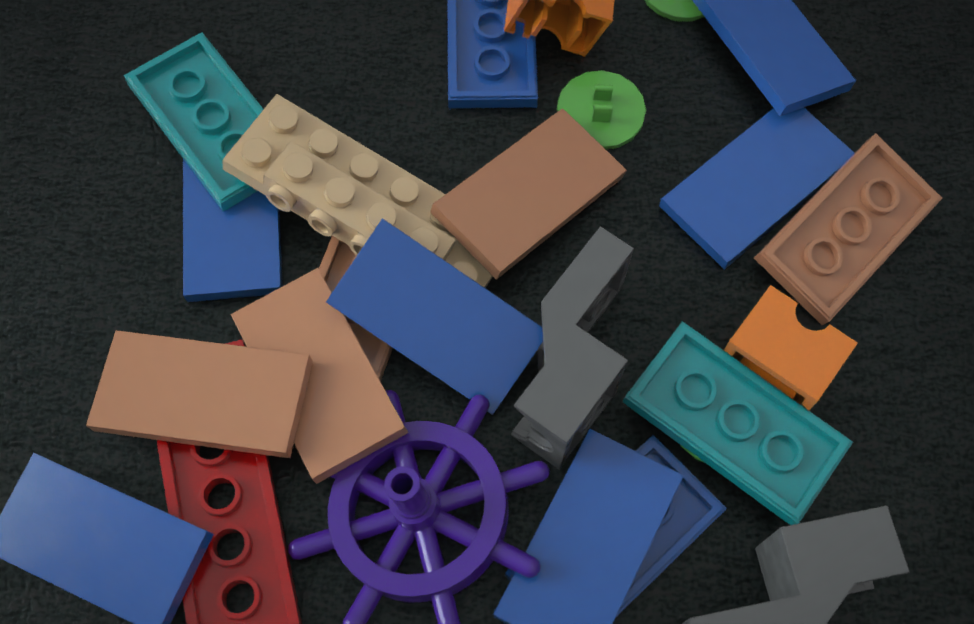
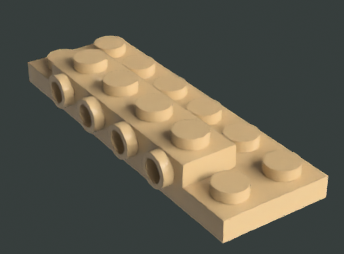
M278 94L274 96L222 160L224 171L266 195L268 200L278 209L285 212L291 210L306 219L310 226L318 233L328 237L334 236L346 243L356 255H358L383 218L484 288L487 287L493 277L430 213L433 203L443 197L444 193Z

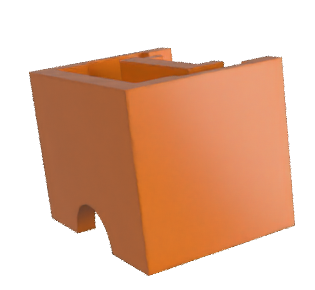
M508 0L504 31L514 34L516 21L524 23L523 37L527 39L530 36L536 37L541 29H547L558 37L561 49L586 56L613 21L614 0Z
M770 285L730 339L724 351L804 408L810 410L818 402L858 343L830 324L825 329L819 331L803 327L796 317L795 311L798 303Z

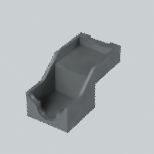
M601 226L541 301L543 342L537 350L538 374L514 404V408L521 412L524 417L514 428L511 436L559 470L616 394L628 361L589 334V331L621 291L634 250L633 247Z
M883 506L780 527L755 548L769 595V602L689 618L682 624H827L848 594L875 589L873 580L909 572L888 507Z

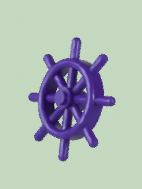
M386 390L408 433L330 476L335 481L328 503L329 528L294 539L288 546V553L293 559L301 560L335 549L343 564L364 584L346 614L343 624H366L382 596L404 602L421 603L432 601L438 624H461L453 594L458 593L475 582L493 561L527 578H533L539 574L541 565L536 557L503 541L509 516L507 493L546 480L549 476V467L543 461H535L500 473L498 466L486 448L473 438L490 406L488 398L484 395L478 394L471 398L456 426L453 427L448 424L432 421L405 422L398 394L393 390ZM414 451H441L426 478L422 479ZM393 458L395 459L397 468L388 473L385 481L373 475L383 464ZM460 459L479 477V480L442 491ZM360 493L390 507V509L355 520V510ZM484 500V513L480 528L447 513ZM396 529L375 564L365 555L358 541ZM438 532L468 547L458 558L446 566L436 535ZM416 539L424 573H396L411 544Z

